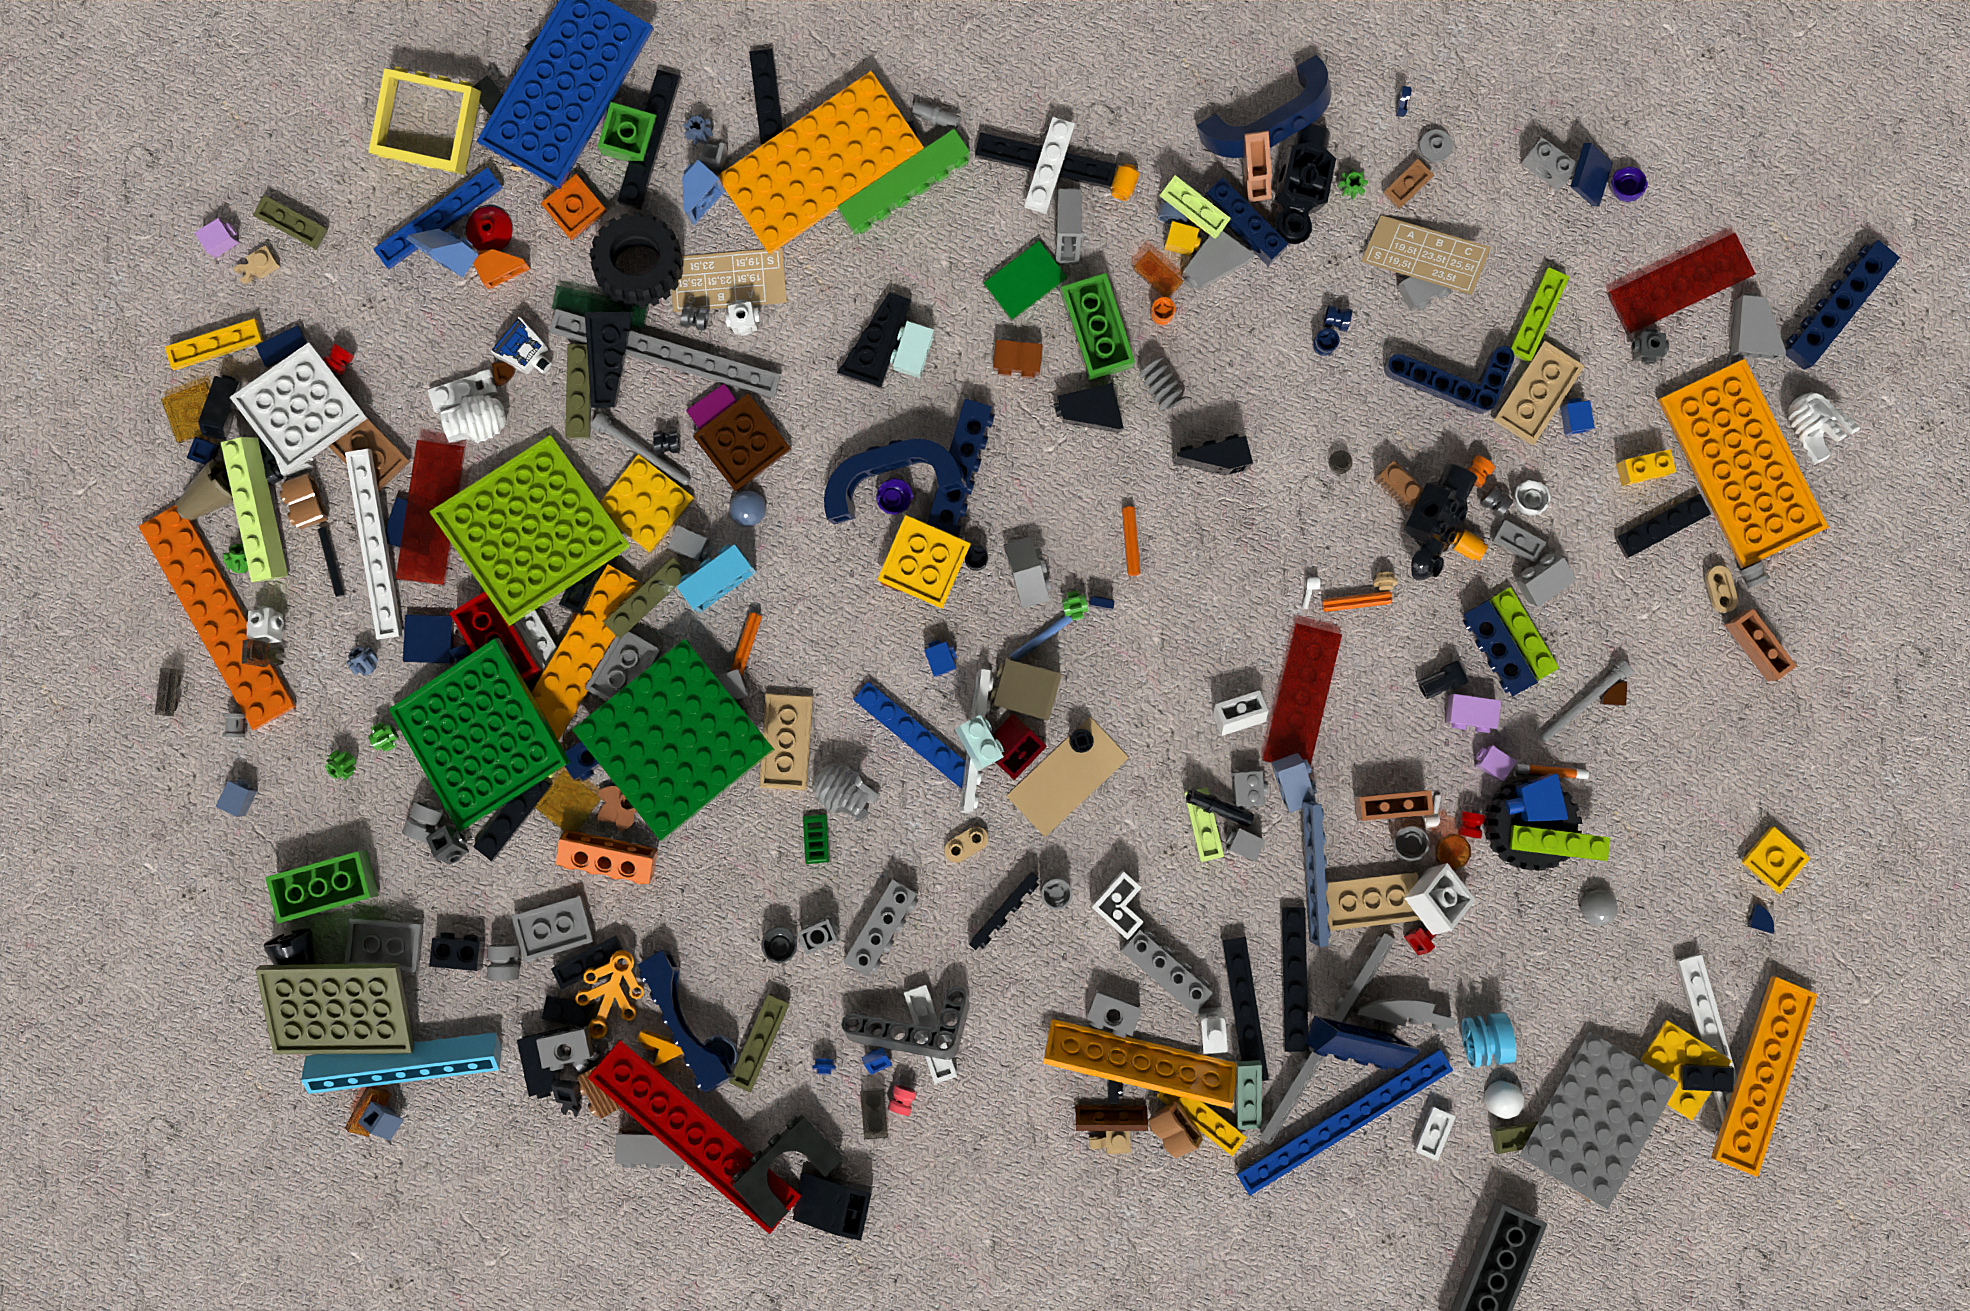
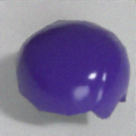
M1628 166L1619 169L1611 179L1613 195L1623 202L1636 201L1645 193L1648 186L1645 174L1637 167Z
M897 478L883 482L876 493V501L879 508L886 514L897 515L907 510L913 499L910 485L903 479Z

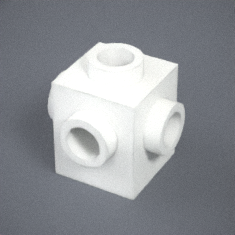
M737 300L733 302V305H728L729 313H725L727 327L732 328L734 334L742 336L749 335L752 331H758L757 322H760L758 308H754L751 301ZM745 314L744 318L740 319L737 317V315Z
M261 606L257 610L248 611V639L260 645L282 642V628L284 626L282 614L269 606Z

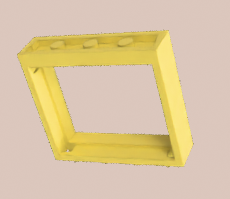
M394 66L393 70L384 68L368 153L383 158L465 175L481 91L473 88V83L459 80V84L452 83L451 78L437 75V79L430 78V74L416 71L414 75L409 74L407 69ZM398 80L463 93L451 160L385 147Z

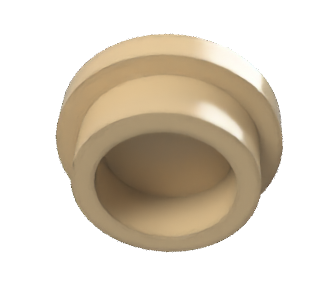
M1392 572L1378 573L1373 581L1374 586L1378 587L1381 591L1392 590L1393 586L1398 584L1397 578H1395V574Z

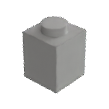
M1237 827L1235 831H1230L1226 839V843L1229 844L1228 850L1256 862L1265 842L1264 839Z

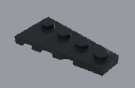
M889 292L874 314L872 321L861 334L855 347L852 348L847 359L840 366L837 374L882 389L891 363L892 352L896 349L898 343L897 338L900 328L905 323L912 300Z
M633 311L585 313L591 408L616 407Z

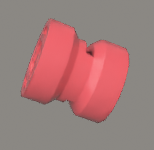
M895 1085L893 1089L894 1097L890 1100L887 1109L901 1115L910 1116L912 1110L911 1102L915 1100L917 1091L902 1085Z

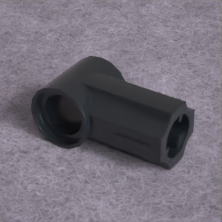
M1457 660L1417 682L1421 693L1426 699H1429L1448 689L1458 688L1470 681L1460 661Z

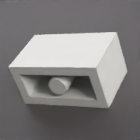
M1259 690L1215 704L1213 716L1221 736L1266 722L1268 708Z

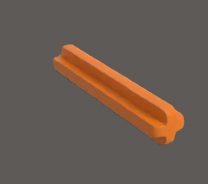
M1127 506L1122 509L1127 573L1129 576L1140 575L1141 571L1135 507Z
M1390 591L1328 598L1322 600V609L1324 612L1387 605L1392 603V594Z
M750 612L730 669V671L739 670L741 677L743 676L762 618L760 614Z

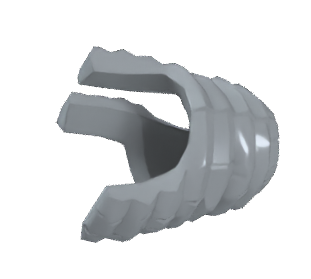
M837 763L821 767L812 781V790L815 798L819 799V803L824 805L825 809H829L831 813L844 812L861 822H864L869 813L863 809L867 801L874 804L880 796L879 792L862 782L857 771L846 768L844 765L839 766Z

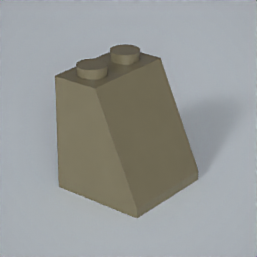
M1006 659L1005 664L1000 663L997 677H1000L1001 680L999 687H993L990 699L994 700L993 706L1048 721L1062 674Z

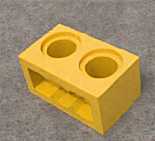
M1671 449L1625 459L1616 464L1621 486L1669 476L1676 472Z

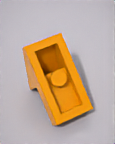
M646 1029L639 1033L637 1041L642 1043V1047L655 1051L656 1048L659 1049L654 1062L655 1067L683 1053L681 1047H677L673 1039Z

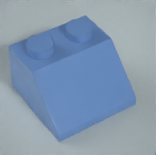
M697 160L695 164H689L684 170L682 177L684 211L693 225L725 193L719 177L700 160Z
M438 228L411 234L406 238L437 263L462 278L479 255L471 249L473 244L463 237H459L451 230L446 233Z

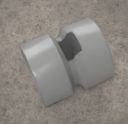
M414 801L409 813L412 818L406 820L402 834L428 843L426 838L436 832L434 826L439 825L444 812L428 804Z
M1059 877L1049 878L1041 887V898L1050 909L1060 910L1071 902L1072 889L1064 879Z
M488 945L487 959L491 961V964L487 966V980L507 981L519 979V965L515 963L519 959V945Z

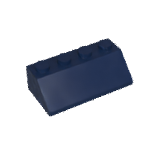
M1314 1016L1306 1040V1044L1314 1049L1313 1052L1318 1055L1327 1057L1328 1054H1332L1335 1058L1342 1061H1348V1058L1354 1059V1062L1368 1066V1063H1373L1375 1067L1383 1070H1388L1389 1067L1399 1069L1419 1053V1049L1395 1034Z

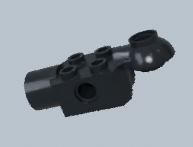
M1310 124L1298 131L1295 145L1291 146L1282 158L1274 200L1283 207V210L1277 215L1275 229L1288 244H1300L1309 238L1312 232V222L1309 214L1318 212L1328 203L1336 158L1327 150L1330 138L1329 130L1319 125ZM1288 223L1295 227V231L1289 228Z
M1447 464L1439 481L1426 483L1405 525L1406 533L1421 546L1414 554L1411 562L1412 577L1417 581L1428 579L1431 576L1437 577L1441 573L1444 559L1440 556L1454 542L1456 532L1466 518L1468 510L1467 498L1478 478L1474 473L1461 466Z

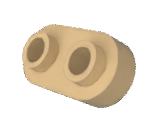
M1724 566L1710 568L1705 574V582L1713 608L1720 613L1734 610L1738 604V597L1731 572ZM1715 574L1719 576V582L1714 581ZM1721 597L1725 598V605H1722L1720 603Z
M971 827L946 844L944 848L946 858L954 863L965 860L987 845L988 834L982 827ZM974 834H979L981 836V841L979 843H974L972 841V836ZM954 846H958L961 849L959 855L952 854L951 850Z

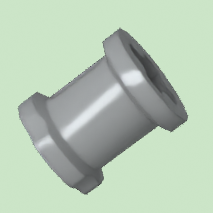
M223 713L226 721L225 732L222 733V737L244 738L243 718H245V714Z

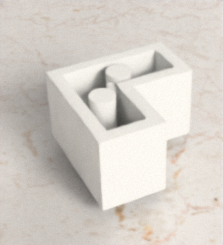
M1121 871L1090 906L1127 940L1143 923L1126 906L1142 887L1124 871Z

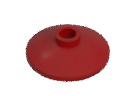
M480 208L467 221L466 235L468 241L479 251L485 249L500 251L508 245L512 238V222L508 215L499 208ZM486 224L491 225V228L488 231H484V226Z

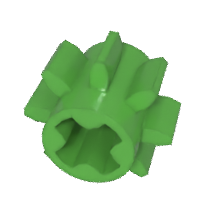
M1352 168L1349 175L1344 172L1342 173L1341 179L1344 181L1339 182L1337 187L1342 188L1343 197L1348 195L1354 200L1357 193L1360 195L1365 193L1362 187L1368 184V180L1363 179V171L1358 173ZM1353 181L1356 182V185L1353 187L1349 185Z
M234 544L229 547V553H223L226 569H231L235 573H244L249 570L243 544Z
M1078 590L1067 592L1068 598L1062 599L1065 617L1072 615L1073 621L1084 618L1083 613L1089 612L1085 594L1078 595Z
M379 722L371 727L373 733L368 735V738L376 750L382 748L383 751H389L397 746L394 741L399 739V735L392 724L385 725L384 722Z
M335 750L328 755L329 758L326 760L325 768L331 777L338 779L342 776L346 780L354 774L356 760L350 752L343 751L340 753L338 750Z

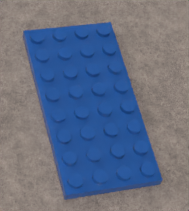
M559 0L476 142L560 190L609 107L610 102H612L653 32V26L608 0Z

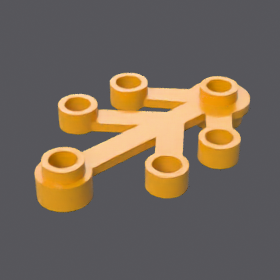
M619 950L611 956L609 963L596 969L588 968L584 973V981L588 984H594L599 977L613 972L609 981L590 990H579L576 994V1002L581 1006H585L590 1000L605 994L597 1017L592 1019L588 1025L590 1036L594 1039H601L607 1033L608 1025L606 1018L614 997L622 1010L621 1015L623 1019L629 1021L636 1016L635 1006L629 1003L619 984L623 975L630 987L629 993L632 998L639 999L644 994V986L637 982L631 970L634 966V958L628 951ZM624 958L627 963L621 965L618 963V960ZM594 973L596 977L589 979L587 974ZM637 987L641 989V993L635 994L632 990ZM584 994L588 999L582 1001L579 999V996ZM630 1009L633 1011V1014L626 1015L624 1011ZM599 1023L602 1025V1029L597 1030L594 1028V1025Z

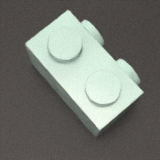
M908 321L905 327L900 328L897 338L900 344L898 350H893L890 362L893 363L894 371L921 379L935 335L934 329Z
M981 715L955 729L977 771L1004 757L1002 755L1004 750L998 739L994 740L990 733L992 731L990 723L986 718L983 719Z

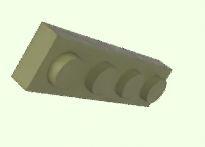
M567 344L565 437L567 439L591 438V402L587 344Z
M670 557L602 622L618 639H621L679 585V580L688 573L673 557Z
M768 993L733 1072L736 1077L729 1081L730 1084L751 1093L788 1010L789 1002Z

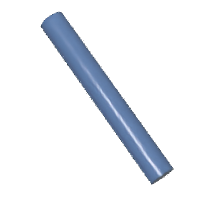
M1064 615L1010 654L1013 660L1017 662L1072 622V618L1070 616L1065 617Z

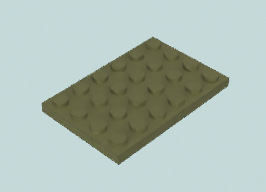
M399 963L259 965L255 970L273 1055L396 1054L413 1052L414 1042Z

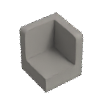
M720 142L719 146L708 143L704 144L702 155H698L697 160H700L708 169L722 173L728 155L726 144Z
M736 669L717 676V679L735 701L750 697L739 670Z

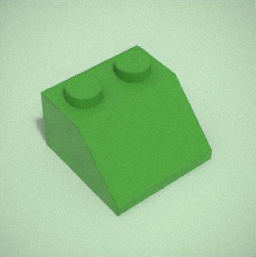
M610 102L597 146L601 154L623 161H644L657 116Z

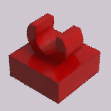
M1418 928L1409 931L1404 936L1418 956L1430 953L1436 947L1431 940L1437 934L1432 935L1428 929L1422 930Z

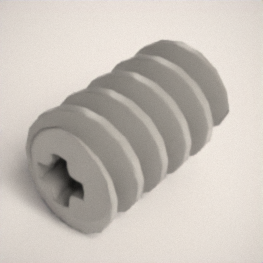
M1159 358L1147 365L1140 372L1139 377H1148L1144 381V385H1152L1148 391L1149 394L1157 393L1153 401L1161 402L1158 409L1169 410L1182 403L1187 397H1178L1182 389L1174 390L1173 387L1178 382L1177 380L1169 382V378L1173 374L1172 372L1164 373L1168 365L1160 366L1159 363L1163 358Z

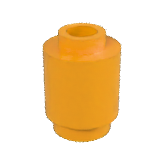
M1131 164L1118 166L1111 185V196L1122 201L1129 200V197L1134 193L1140 176L1135 166Z
M1464 529L1462 532H1456L1452 549L1470 560L1480 561L1487 551L1488 544L1484 543V539Z

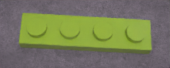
M1550 267L1545 270L1510 348L1513 350L1515 357L1528 363L1532 361L1570 278L1569 276Z
M1509 587L1491 597L1492 602L1538 679L1540 680L1559 669V666L1512 588Z
M1512 825L1509 849L1608 861L1611 837Z

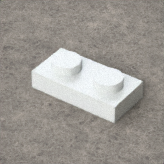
M1431 1106L1414 1151L1438 1161L1456 1116Z

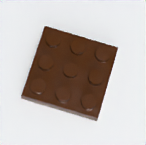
M749 393L692 435L735 492L739 491L792 450Z

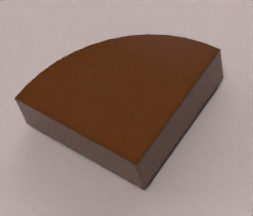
M504 361L492 363L495 386L500 387L508 383L514 376L516 368Z
M1627 682L1616 683L1608 688L1602 695L1600 704L1626 706Z

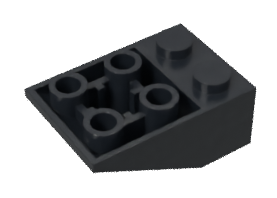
M1239 434L1227 436L1224 441L1216 443V440H1209L1203 442L1202 446L1194 449L1193 445L1179 448V452L1176 453L1172 460L1173 464L1223 476L1247 471L1253 464L1247 437H1239Z
M803 1172L798 1192L801 1197L796 1202L793 1220L837 1236L861 1241L873 1187Z

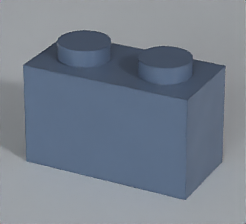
M1296 753L1271 762L1283 803L1290 813L1302 809V802L1304 801L1316 802L1314 794L1318 792L1314 781L1309 778L1308 774L1312 772L1307 759L1303 760Z

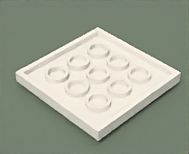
M309 342L230 397L288 474L368 419Z

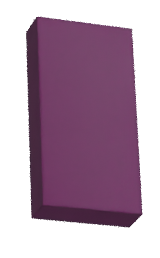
M723 384L686 411L700 430L737 401L726 385Z

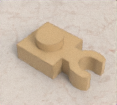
M265 245L245 257L248 264H239L233 270L238 274L246 271L245 276L240 281L247 284L252 281L255 274L261 279L280 268V265L269 247Z

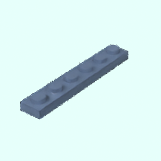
M1304 801L1302 803L1309 937L1311 943L1319 947L1329 946L1330 928L1327 921L1329 905L1326 901V891L1328 890V882L1325 878L1327 859L1324 855L1326 837L1322 824L1324 810L1322 804L1314 801Z

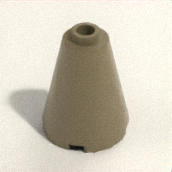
M215 459L210 460L176 502V510L182 518L194 520L234 503L224 462L219 460L215 463Z

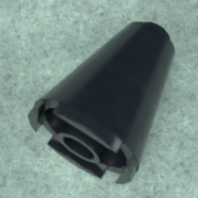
M310 928L293 930V934L286 936L281 934L264 943V951L273 965L315 964L313 934Z

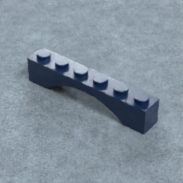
M661 950L639 963L638 967L641 970L639 971L640 978L645 984H648L651 990L650 997L653 1002L659 1005L662 1011L661 1018L663 1022L670 1026L673 1032L672 1039L677 1047H681L686 1066L691 1068L696 1076L694 1081L697 1087L703 1090V1092H710L736 1077L726 1057L704 1045L687 1025L678 998L680 970L670 951Z

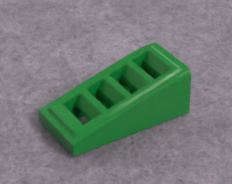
M827 814L803 816L805 863L831 862ZM822 822V827L809 828V823ZM823 831V836L810 837L809 835L810 832ZM823 841V846L810 847V842ZM824 851V855L811 856V852Z

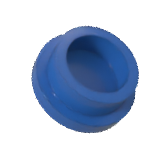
M815 1059V1065H812V1069L817 1070L818 1075H831V1071L836 1070L833 1059Z

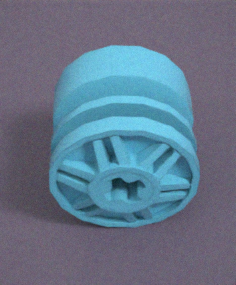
M1507 1013L1488 1014L1486 1025L1479 1015L1474 1017V1021L1471 1017H1464L1462 1019V1044L1472 1068H1480L1481 1062L1485 1067L1490 1066L1491 1055L1498 1065L1514 1063L1516 1061L1515 1035Z

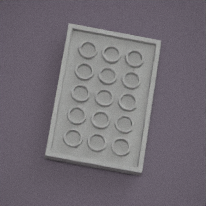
M1589 1032L1519 1157L1608 1210L1677 1087L1678 1082Z

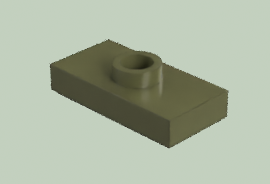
M1532 1121L1491 1129L1494 1153L1503 1154L1523 1150L1538 1122Z

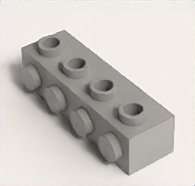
M893 878L843 962L867 977L870 972L875 974L882 963L879 960L882 952L888 953L894 943L891 937L895 930L900 933L907 921L903 918L907 910L912 912L919 901L915 898L918 892Z
M1138 928L1122 946L1121 952L1195 1015L1213 994L1208 989L1211 984L1201 975L1198 979L1190 973L1193 968L1183 960L1178 963L1172 957L1175 953L1165 944L1162 947L1156 944L1154 940L1157 937L1149 930L1141 931Z

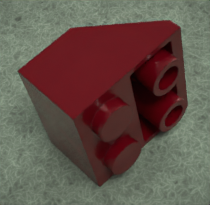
M1014 714L992 734L994 740L998 739L1004 750L1002 752L1004 757L995 763L1013 780L1047 747Z

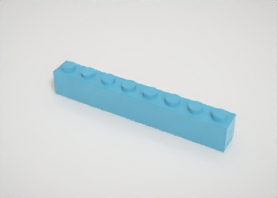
M484 1033L414 1042L412 1053L305 1056L301 1081L308 1094L498 1071L500 1070L502 1046L496 1033Z

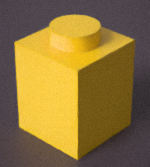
M1172 221L1164 249L1191 257L1193 250L1198 251L1202 237L1198 236L1199 228Z

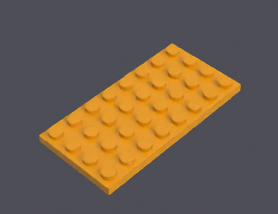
M870 71L717 175V177H719L724 189L770 255L837 210V206L923 150L924 147L873 72Z
M1746 359L1740 360L1658 399L1741 569L1829 528Z

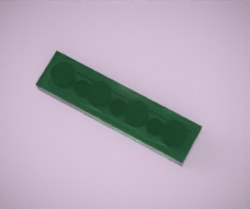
M556 286L552 309L584 317L586 312L633 311L631 326L645 329L649 305L646 304V308L640 309L639 305L628 308L625 307L624 302H621V304L613 302L612 297Z

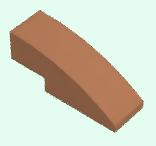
M1268 130L1244 134L1245 198L1248 202L1272 199L1270 181L1272 171Z

